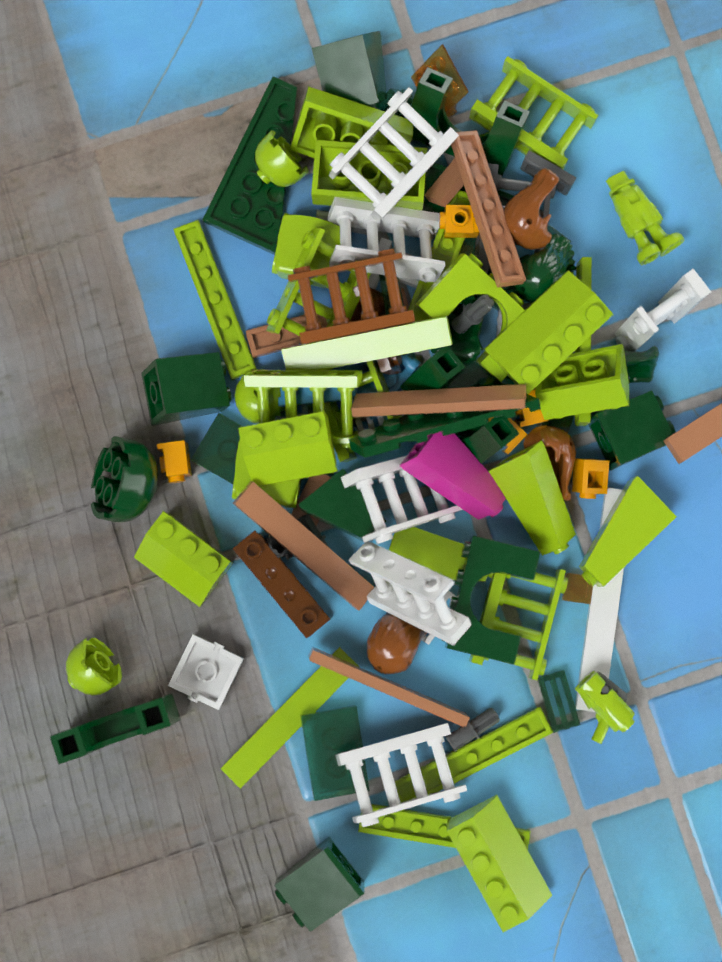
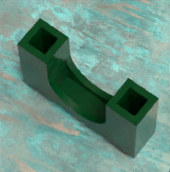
M427 67L418 83L411 107L437 132L441 131L445 134L450 127L455 132H462L449 121L445 112V101L453 78ZM505 100L491 130L484 134H479L487 162L499 165L498 174L502 176L511 160L530 111ZM413 125L412 139L431 146L429 144L430 140ZM450 145L444 153L454 156L452 146Z
M445 346L417 369L400 388L403 391L448 389L450 381L465 366L449 346ZM494 417L486 425L454 434L482 464L519 435V432L508 419Z
M471 536L470 541L464 542L461 557L466 559L463 569L458 568L454 585L459 586L457 597H451L449 608L468 617L471 626L454 645L446 642L445 648L515 665L521 636L493 630L482 625L472 612L471 594L476 583L491 573H502L534 580L540 556L539 551L477 536Z
M171 693L51 735L50 739L59 765L88 755L95 750L140 734L146 735L172 726L180 721L181 718Z

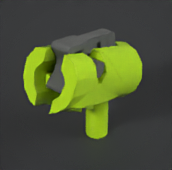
M590 672L575 687V690L580 694L588 709L592 708L596 712L595 718L599 723L591 740L602 744L609 727L613 732L620 730L623 733L634 724L635 721L632 718L635 712L626 704L627 693L601 672Z

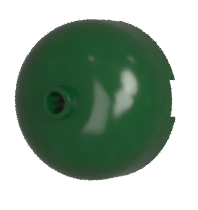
M114 436L111 438L112 444L110 447H103L95 465L91 488H95L96 502H92L91 509L94 516L98 519L112 522H128L138 518L149 507L157 490L158 469L154 456L145 445L135 440ZM103 471L110 472L112 478L101 475Z

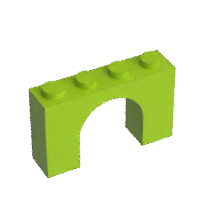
M472 253L469 256L460 254L415 304L432 319L448 316L463 299L471 295H488L496 302L501 311L502 326L499 334L525 311L521 307L524 302L513 292L508 295L501 287L497 288L493 273L488 276L481 269L483 263ZM486 351L476 360L496 380L502 382L507 376Z

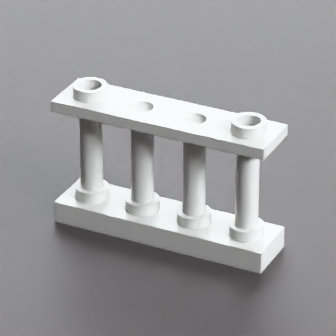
M410 87L403 94L398 91L387 103L390 108L346 155L341 152L330 164L333 168L329 174L330 178L334 179L342 172L373 202L372 206L375 209L370 216L378 223L459 136L451 127L445 134L441 131L437 132L406 102L413 92ZM398 110L430 140L429 144L432 148L426 154L422 151L419 153L388 123L389 119ZM378 131L411 161L410 165L413 168L407 175L403 172L399 173L368 143ZM360 151L392 181L391 185L394 189L388 195L376 190L349 164Z
M334 197L328 213V221L340 225V245L335 246L329 267L378 257V231L393 233L395 253L402 252L403 259L394 261L397 277L424 282H436L445 267V261L432 259L431 239H434L439 229L440 213L394 206L378 223L370 216L375 209L371 202ZM351 227L367 229V249L352 247ZM404 235L420 238L421 257L406 255ZM383 264L366 267L367 273L385 275Z
M692 269L658 301L659 305L649 313H646L642 306L636 309L614 333L617 337L615 339L617 344H623L624 351H637L659 330L658 324L665 319H671L675 324L710 294L711 291L696 271Z
M406 456L359 468L341 477L344 488L356 485L357 490H361L375 532L362 537L364 543L375 539L376 543L380 544L393 539V533L437 519L440 524L456 518L454 513L463 509L459 506L449 508L446 498L430 488L438 512L428 514L416 478L400 467ZM399 473L400 477L404 478L418 518L407 520L393 481L395 478L394 474ZM378 479V482L383 484L397 523L396 525L386 528L371 486L374 484L373 480Z
M370 541L365 542L349 559L350 564L369 572L376 584L373 590L366 596L370 604L451 645H454L471 626L468 617L447 606L444 595L454 585L452 579Z
M448 723L335 755L338 766L346 765V769H350L362 813L352 817L354 823L361 822L362 827L379 823L378 817L441 798H443L444 803L461 798L460 793L467 791L466 785L454 786L442 744L445 742L443 736L451 734ZM427 741L428 747H432L444 789L429 795L426 791L415 750H418L416 744ZM400 749L401 754L405 755L417 797L400 803L388 758H391L389 752ZM373 757L374 762L378 763L389 803L388 807L375 811L372 809L361 766H363L362 760Z

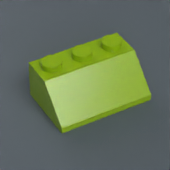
M623 344L572 353L537 385L535 395L540 401L544 420L560 419L566 416L589 414L595 411L629 406L630 387Z
M324 411L238 428L243 458L251 481L259 487L338 472L329 418Z
M164 511L145 534L134 556L136 560L199 607L203 605L234 563Z

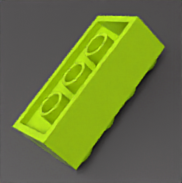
M308 86L290 150L314 158L316 140L357 143L385 111ZM393 115L388 123L410 144L413 136V124L406 118ZM380 131L368 142L369 144L395 146Z
M316 140L311 191L313 205L331 206L334 197L373 203L342 172L334 179L329 177L333 169L330 166L331 162L341 152L346 155L356 143ZM370 144L399 173L403 172L407 175L413 168L410 165L411 161L396 146ZM414 147L419 153L421 151L424 154L427 153V148ZM361 151L349 162L380 193L384 192L388 195L394 189L391 185L392 181ZM426 172L395 205L396 207L422 211Z
M566 271L487 345L484 350L516 385L526 384V392L529 394L614 314L589 287L570 271Z
M497 794L447 820V832L502 932L529 920L552 897L549 887Z

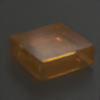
M565 573V577L568 578V584L565 593L562 594V601L591 604L593 587L580 574Z

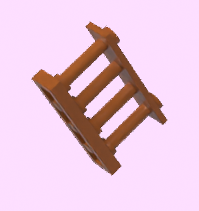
M395 249L379 251L376 258L312 271L310 266L293 269L294 274L287 275L290 283L296 281L299 283L307 326H304L305 332L299 333L301 344L415 322L413 310L407 311L406 306L402 305L394 261L403 259L402 252L395 253ZM383 264L391 309H389L390 315L378 317V312L374 311L366 267ZM355 270L363 314L360 321L350 323V318H346L338 273ZM326 275L335 320H333V326L322 328V324L318 323L309 279Z

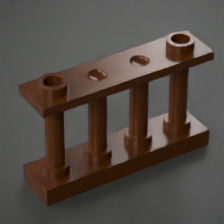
M254 530L233 548L306 639L330 620L329 616L282 559L278 558L269 548V544L260 533L258 534Z

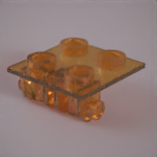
M442 44L411 78L417 88L427 67L452 77L453 80L445 101V112L450 117L457 112V103L469 91Z

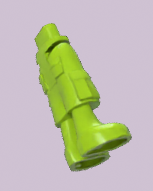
M625 171L619 172L606 180L611 190L608 194L612 198L621 226L628 239L631 238L636 241L639 251L637 253V261L640 265L653 262L659 255L661 257L665 256L685 241L681 233L667 234L661 228L660 224L663 218L660 212L649 201L641 188L635 184L634 179L628 178ZM644 231H649L654 243L649 241Z

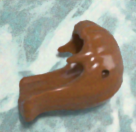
M547 168L538 171L533 181L525 189L517 193L504 208L505 221L513 241L525 249L543 248L552 238V234L548 232L547 228L551 214L542 218L539 210L544 199L558 183L559 177Z
M547 425L538 426L526 435L523 442L524 449L540 441L543 442L564 502L571 500L568 484L576 459L575 443L571 436L563 429Z
M386 612L377 621L368 636L367 657L373 668L379 673L396 674L403 672L412 664L420 642L428 632Z

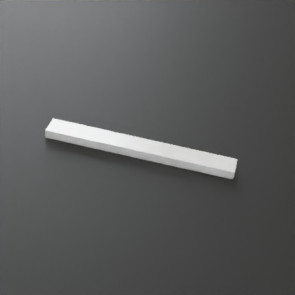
M607 488V494H604L600 528L619 497L621 489ZM624 568L604 587H597L596 584L593 587L591 586L578 683L592 671H599L609 679ZM577 692L575 709L595 712L592 708L588 709Z

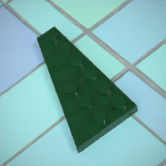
M272 76L202 219L204 223L275 255L286 187L277 186L272 182L266 184L258 176L257 171L259 167L255 161V152L260 141L270 131L276 132L274 138L278 139L282 136L291 145L298 93L296 86Z
M485 377L470 387L502 386L507 384L499 382L492 377ZM526 394L525 408H529L531 412L540 410L539 399ZM521 409L403 415L399 418L385 420L382 425L376 428L360 431L357 436L349 439L351 450L367 458L399 449L401 442L416 441L421 443L428 441L427 435L442 432V435L446 436L486 425L488 418L504 417L508 419L515 417V411Z

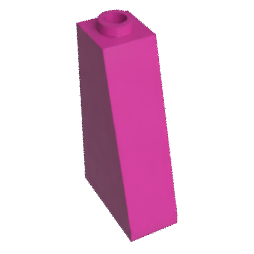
M442 432L427 435L428 441L416 443L400 464L403 470L478 520L487 516L494 517L504 507L502 504L506 498L491 474L455 434L443 436Z

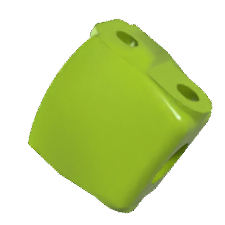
M285 213L278 234L272 273L288 280L287 275L292 274L302 252V240L308 231L311 232V229H324L325 232L321 241L334 248L336 245H340V226L315 217ZM316 251L310 267L316 270L327 268L331 258ZM309 279V280H310V285L316 286V287H321V288H327V287H325V286H323V285H321V284H319V283H317V282H315V281Z
M240 440L236 455L232 499L235 500L251 481L243 458ZM302 479L261 486L260 488L283 508H297Z

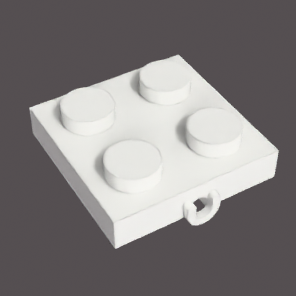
M193 634L168 686L188 695L187 698L193 702L198 703L200 701L220 710L244 658L224 649V645H220L215 641L214 643Z

